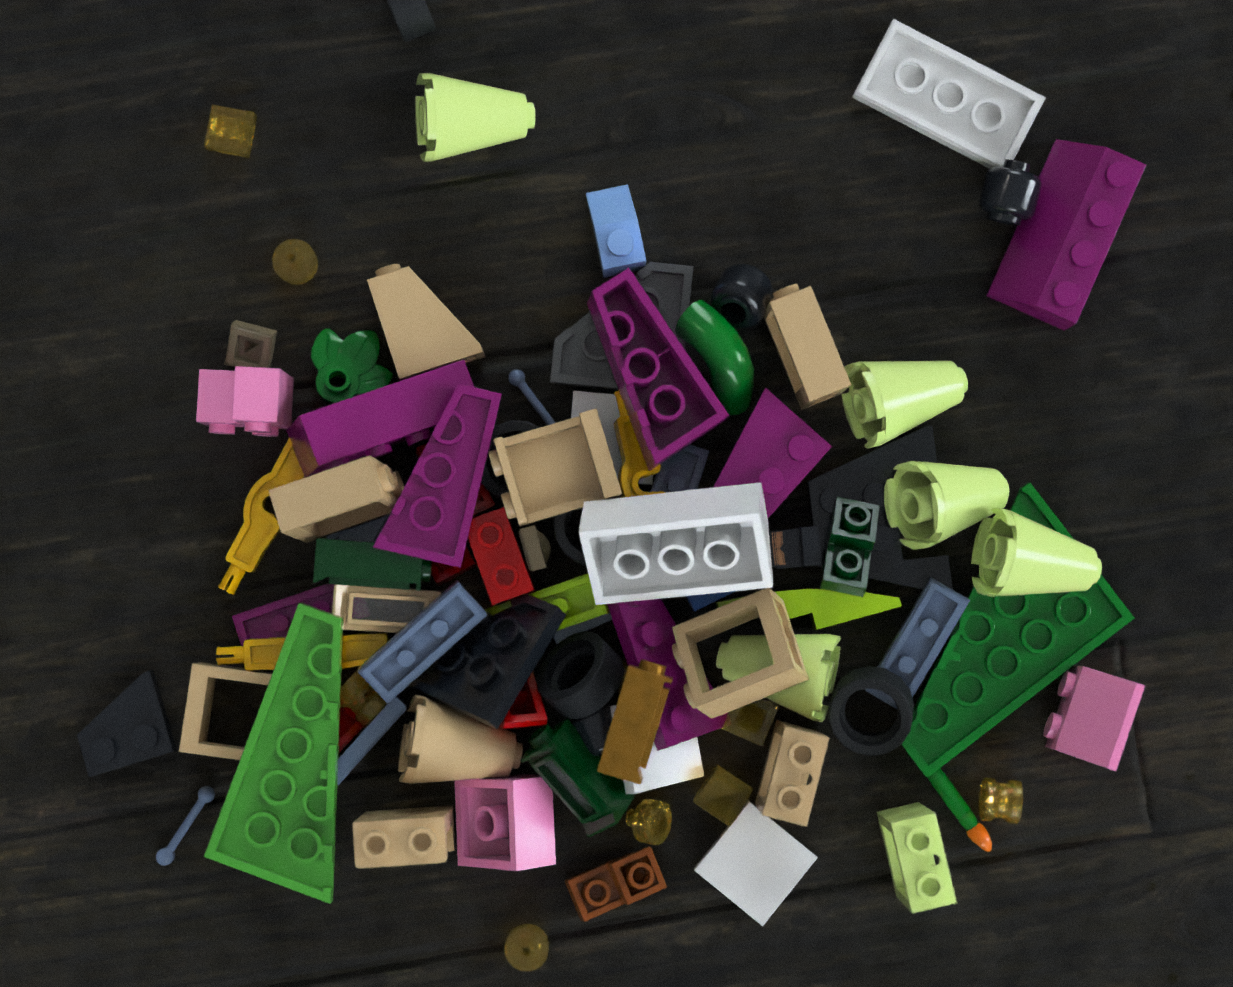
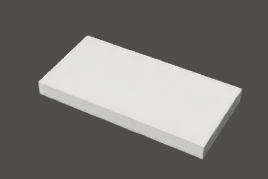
M895 19L892 20L852 98L989 169L992 167H1003L1005 159L1014 160L1046 97Z

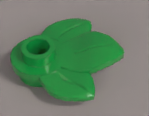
M329 328L319 333L312 347L311 360L318 370L316 390L324 401L334 404L389 385L393 374L383 366L376 365L380 350L376 332L369 330L357 331L347 336L344 340ZM339 376L344 378L346 382L341 387H334L329 381L333 377Z

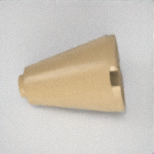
M414 695L412 697L408 712L416 714L414 721L404 724L398 762V772H403V774L400 776L399 782L417 784L508 777L512 768H519L523 745L516 742L515 733L500 727L498 729L493 728L428 697Z

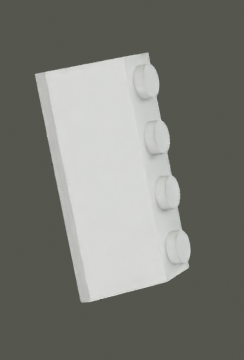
M761 482L585 501L583 504L578 533L596 605L773 588L768 517Z

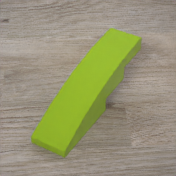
M826 589L774 591L783 599L789 619L808 614L812 629L815 630L902 606L899 597L865 592L864 596L860 597ZM745 596L715 602L716 607H722Z

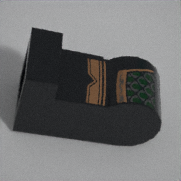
M818 526L769 532L772 570L822 565Z

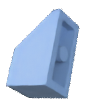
M628 184L586 193L603 278L618 275L627 268H630L632 272L641 270L646 266V257Z

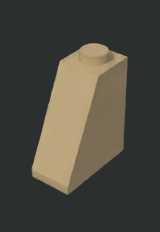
M400 264L388 265L376 270V277L367 279L400 381L464 360L466 364L485 358L481 344L409 266L401 268Z

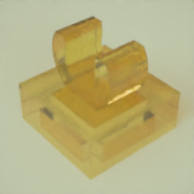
M212 105L204 147L208 151L249 158L257 115L251 111Z

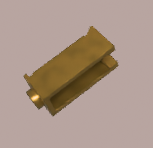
M643 659L640 660L638 667L631 664L628 666L597 772L641 785L643 776L640 767L646 769L670 689L663 686L665 682L671 683L673 677L664 675L666 666Z

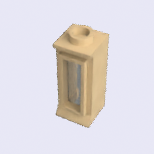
M334 584L332 614L343 618V630L398 633L441 595V591L425 589L418 591L416 589L407 590Z

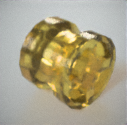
M984 777L979 794L980 820L991 822L995 818H1002L1008 824H1018L1023 806L1021 781L1009 780L1007 783H998L994 778Z

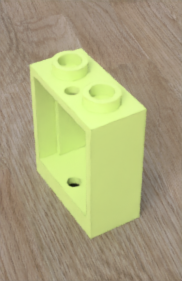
M919 802L878 811V821L896 897L911 913L957 903L936 813ZM934 855H938L940 858V861L937 865L935 863Z

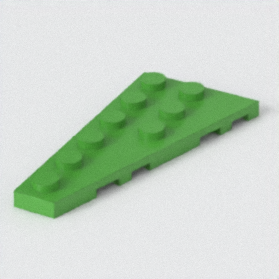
M301 602L296 609L204 857L331 904L334 888L343 618Z

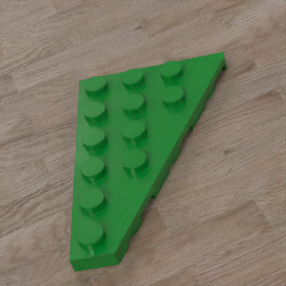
M1026 483L1019 489L1010 511L1073 539L1031 483ZM1102 575L1097 583L1092 584L1087 591L989 597L977 593L973 585L967 597L970 599V602L949 635L914 707L911 731L901 744V747L924 777L928 778L1134 619V616Z

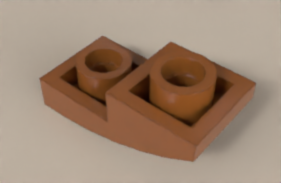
M651 846L628 853L564 880L582 922L593 919L623 904H632L667 888Z

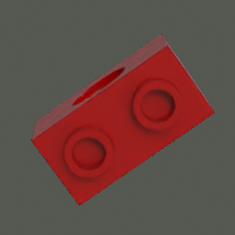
M502 507L472 518L468 540L491 604L498 605L536 591L511 520L507 518L505 508Z

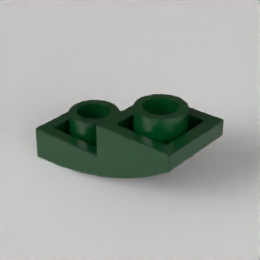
M842 497L836 498L822 570L821 589L860 597L864 596L868 583L871 552L876 540L880 505Z

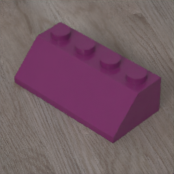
M1056 139L1039 175L1042 185L1035 214L1030 219L1022 220L1021 225L1016 227L986 296L1064 331L1077 324L1146 164L1108 147Z

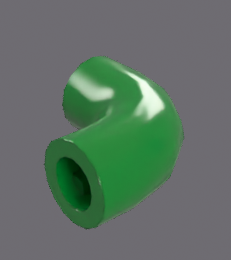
M698 300L683 312L677 322L675 333L702 356L710 372V388L729 415H738L745 412L750 406L754 387V367L748 349L736 329L717 310L704 300Z

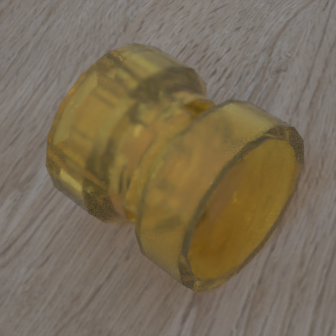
M358 670L341 687L340 707L351 709L355 713V720L364 728L387 705L385 700L358 673Z

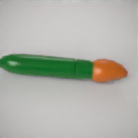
M941 768L928 777L930 783L955 818L958 819V822L966 829L969 839L982 850L990 852L992 850V841L987 829L978 822L974 813Z

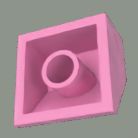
M1073 665L1071 672L1066 671L1059 683L1058 695L1062 698L1057 713L1052 712L1046 721L1043 736L1048 739L1045 747L1116 771L1145 686L1085 666Z
M517 774L509 775L508 777L454 781L458 866L521 871L556 865L553 790L539 775Z

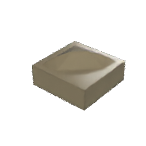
M235 320L231 324L225 365L271 368L277 330Z
M536 525L521 528L519 535L528 569L531 572L548 568L547 562L551 551L549 540L537 530Z

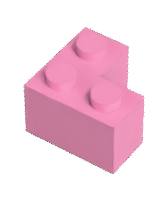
M235 366V371L199 369L196 422L208 425V432L214 434H235V427H244V431L252 432V435L278 437L279 429H288L291 426L294 378L280 368Z

